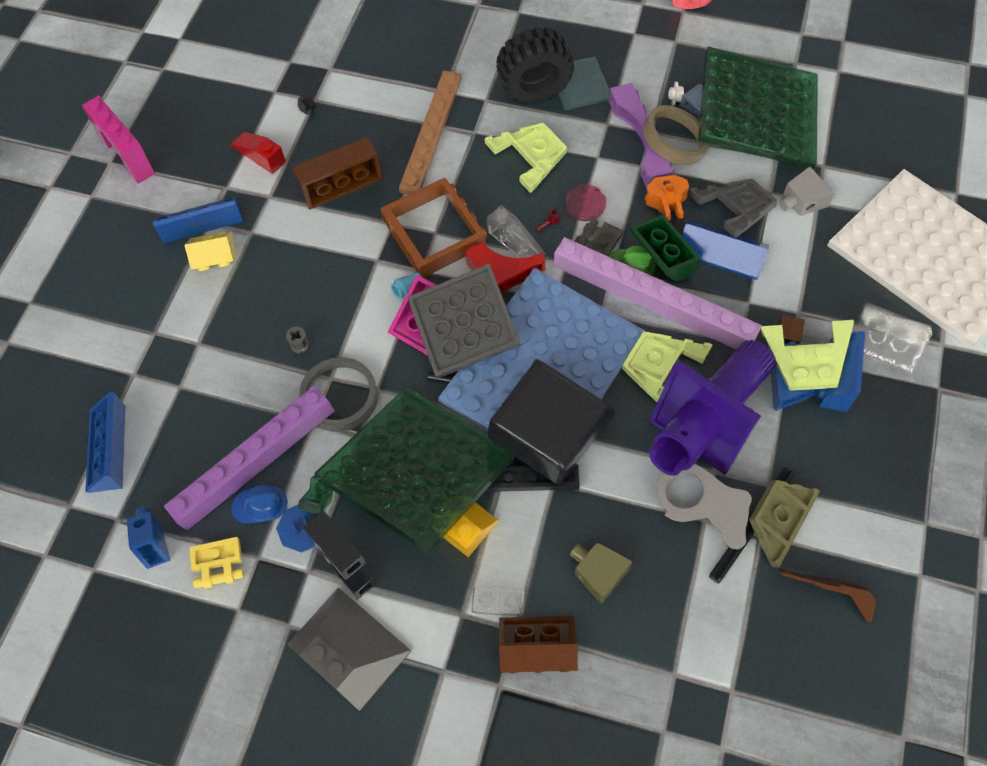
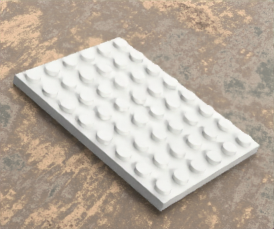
M903 169L829 241L827 246L966 346L972 348L987 331V224Z

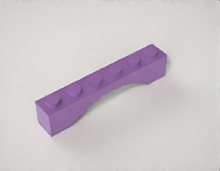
M632 83L610 88L609 104L614 115L628 123L638 133L643 142L645 157L642 162L640 175L645 186L647 187L656 177L674 175L672 164H669L668 160L659 156L644 138L643 123L647 118L645 105L640 101L638 90H635Z

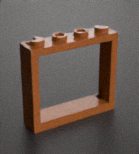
M445 177L380 208L383 222L415 271L422 277H426L464 258L465 251L472 245H477L481 242H484L486 245V230L483 226L480 227L478 225L475 214L472 211L469 212L465 200L462 197L459 198L455 186L452 183L450 184ZM445 194L473 235L423 259L397 220V217Z

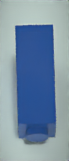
M795 341L787 344L784 342V346H796ZM777 362L775 363L776 366L771 372L773 407L775 411L817 394L819 389L789 391L777 367Z

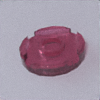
M592 185L576 186L575 189H571L568 192L565 200V208L568 214L580 221H592L599 218L606 207L605 195L600 192V189Z

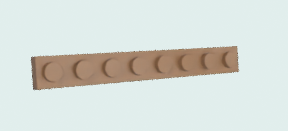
M443 70L400 183L399 193L409 195L422 188L461 83V73Z

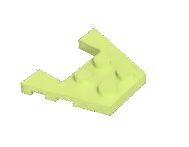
M544 122L520 128L518 132H504L499 137L492 138V136H488L485 138V144L494 154L513 145L533 167L519 176V181L530 193L533 192L567 153V146Z
M853 320L832 321L833 343L784 346L782 325L761 326V334L765 338L770 351L773 352V356H775L777 367L789 391L838 387L854 324Z
M643 331L625 360L622 369L648 395L658 402L664 388L663 384L680 355L683 354L703 364L712 348V344L706 342L704 344L693 343V340L689 339L684 341L671 339L672 336Z

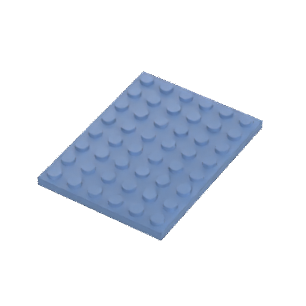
M534 268L506 306L521 346L458 370L439 396L438 401L488 431L490 419L531 367L535 359L546 363L602 399L645 330Z

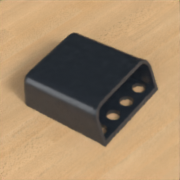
M535 359L531 367L490 419L487 436L490 440L554 483H561L610 420L614 418L615 411L602 399L546 363Z

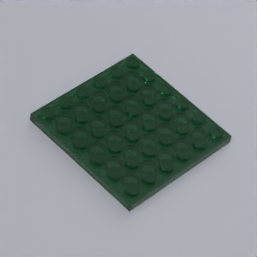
M708 46L705 51L698 142L814 169L817 165L818 74Z
M405 387L327 460L314 475L316 480L429 554L516 456L490 440L484 432Z

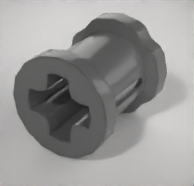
M292 327L287 331L286 339L290 343L292 352L295 354L305 353L310 345L304 329Z

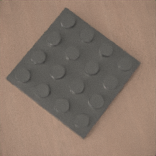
M490 264L408 297L437 379L521 346Z

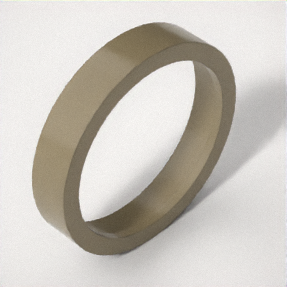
M669 105L658 106L650 112L643 123V135L648 145L659 156L679 165L695 164L702 158L709 147V136L704 126L693 115L680 108ZM654 118H669L684 125L697 139L700 150L686 152L669 145L657 133L654 126Z

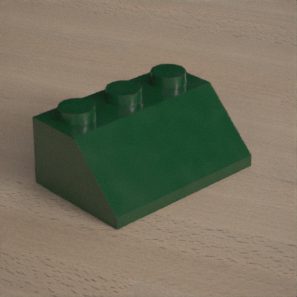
M664 214L630 227V232L668 277L678 282L694 274L701 258Z

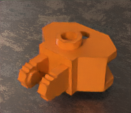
M677 175L654 178L646 187L648 192L645 195L646 205L659 210V213L664 214L669 221L671 218L670 211H675L677 219H682L683 209L681 204L686 200L689 189L687 179Z

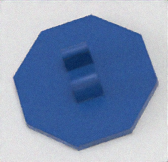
M301 503L285 510L276 528L282 545L301 553L315 547L303 527L310 517L320 514L321 509Z

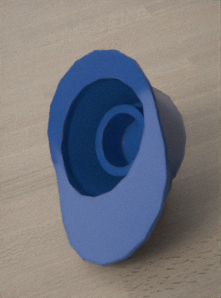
M261 484L239 493L232 502L231 511L233 517L243 524L271 521L279 518L287 509L288 500L282 489L276 486Z

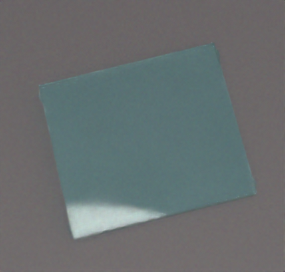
M596 57L574 61L572 78L570 81H567V86L564 89L562 88L558 94L564 110L609 101L610 90Z

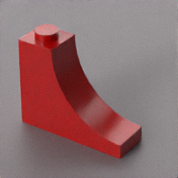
M484 242L472 245L465 251L466 264L471 271L490 264L501 294L524 282L534 268L541 272L545 271L546 259L542 253L526 258H511L492 251Z

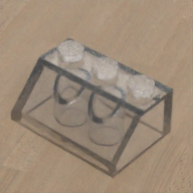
M866 302L852 332H865L864 354L913 372L932 334V328Z

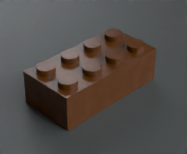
M368 137L292 167L300 193L309 210L383 180L377 152Z

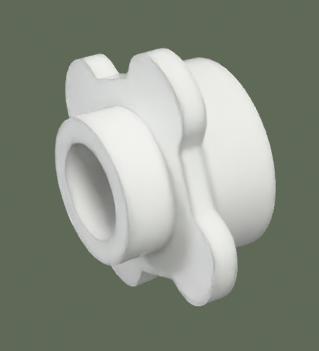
M675 82L674 87L669 89L668 98L672 99V106H675L676 102H681L682 95H684L683 86H678V82Z

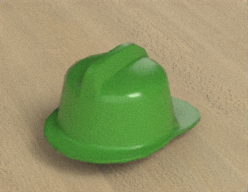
M636 245L628 249L615 250L608 255V257L650 276L655 271L656 263L643 246Z

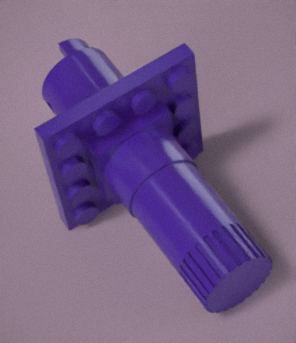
M756 340L743 342L709 379H706L679 360L673 365L649 421L661 429L653 440L654 446L649 451L650 459L656 468L667 475L676 476L682 470L690 469L699 458H702L724 475L728 473L761 418V415L744 404L776 366L775 356H773V352L770 351L769 347L767 348L765 344Z

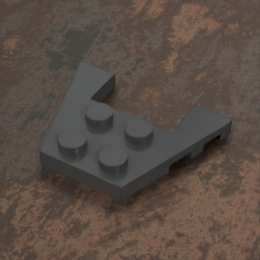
M753 179L728 182L723 187L708 185L707 189L698 190L697 187L689 190V196L699 205L718 198L737 215L724 221V229L734 238L741 235L775 208L777 199Z

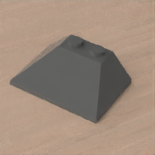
M339 587L287 644L288 647L308 663L359 711L365 707L411 653L407 646Z

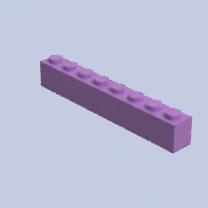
M314 385L164 505L165 509L178 525L188 531L335 410Z

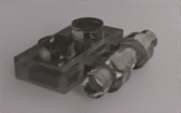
M592 218L584 226L581 236H578L574 242L609 256L622 237L623 230L607 222H604L602 227L597 226L599 221ZM590 236H595L592 241L589 240Z

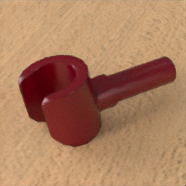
M552 208L548 218L537 226L535 230L539 232L547 225L558 224L561 219V213L555 216L557 209Z

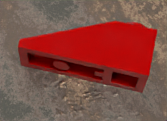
M243 132L230 144L231 147L272 175L286 163L281 146L267 137Z

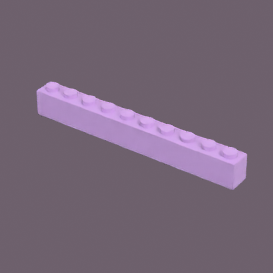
M563 238L554 253V267L733 349H737L747 340H756L762 325L568 238Z

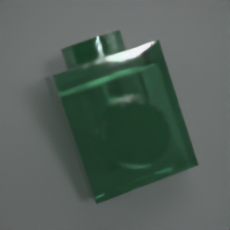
M313 475L310 478L309 490L299 500L298 509L308 511L311 514H320L332 501L334 482Z

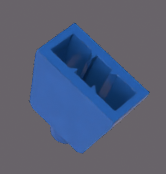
M148 507L138 508L135 511V516L127 520L129 549L145 568L149 569L170 561V556L161 524Z

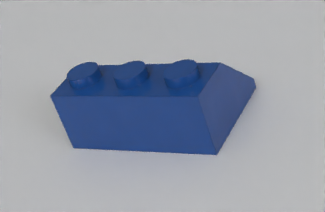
M864 331L851 333L838 387L819 389L817 392V398H820L819 407L847 412L860 394L865 342ZM833 338L828 343H833Z

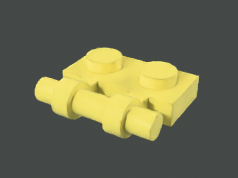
M238 537L189 547L191 570L194 573L202 572V577L193 579L195 589L201 587L205 589L212 588L214 584L223 582L227 584L235 583V580L244 578L242 568L233 570V564L242 563L240 539ZM223 567V573L212 575L211 569Z

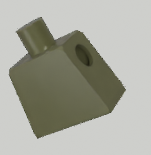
M596 543L590 551L577 544L570 553V556L579 562L575 569L576 577L601 604L607 599L632 565V561L600 543Z

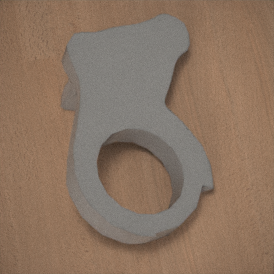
M696 464L688 470H682L676 476L665 473L660 475L657 493L661 505L667 510L664 516L680 522L694 521L706 517L724 536L725 543L729 548L741 549L745 545L746 526L752 500L748 491L726 486L706 469ZM682 475H691L697 478L704 487L700 502L694 507L687 509L672 505L667 497V488L676 477Z

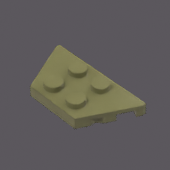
M779 480L770 481L749 521L771 566L780 567L820 493L818 489H809L802 487V485L788 484Z

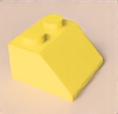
M231 230L190 238L184 245L191 269L197 268L198 271L208 270L211 265L216 264L219 267L228 266L235 259Z

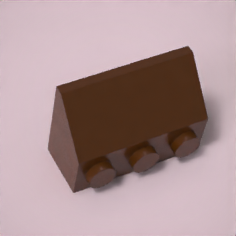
M574 616L499 618L500 673L578 671V649Z

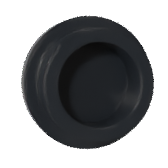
M302 95L298 98L297 105L299 110L306 115L311 114L315 109L314 100L308 95Z

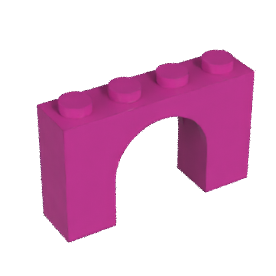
M99 95L82 105L99 137L108 148H115L127 171L138 184L155 174L139 142Z

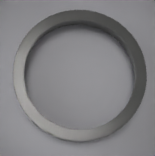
M337 357L324 360L315 365L306 374L300 387L301 396L309 390L311 384L318 376L335 368H351L365 375L369 383V395L364 406L356 414L340 420L324 419L317 425V427L332 432L347 431L361 425L374 411L378 398L377 387L370 370L357 360Z

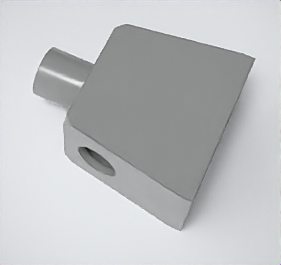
M808 167L786 185L783 199L780 200L779 204L782 210L787 211L793 208L798 215L802 216L829 207L835 193L811 167Z

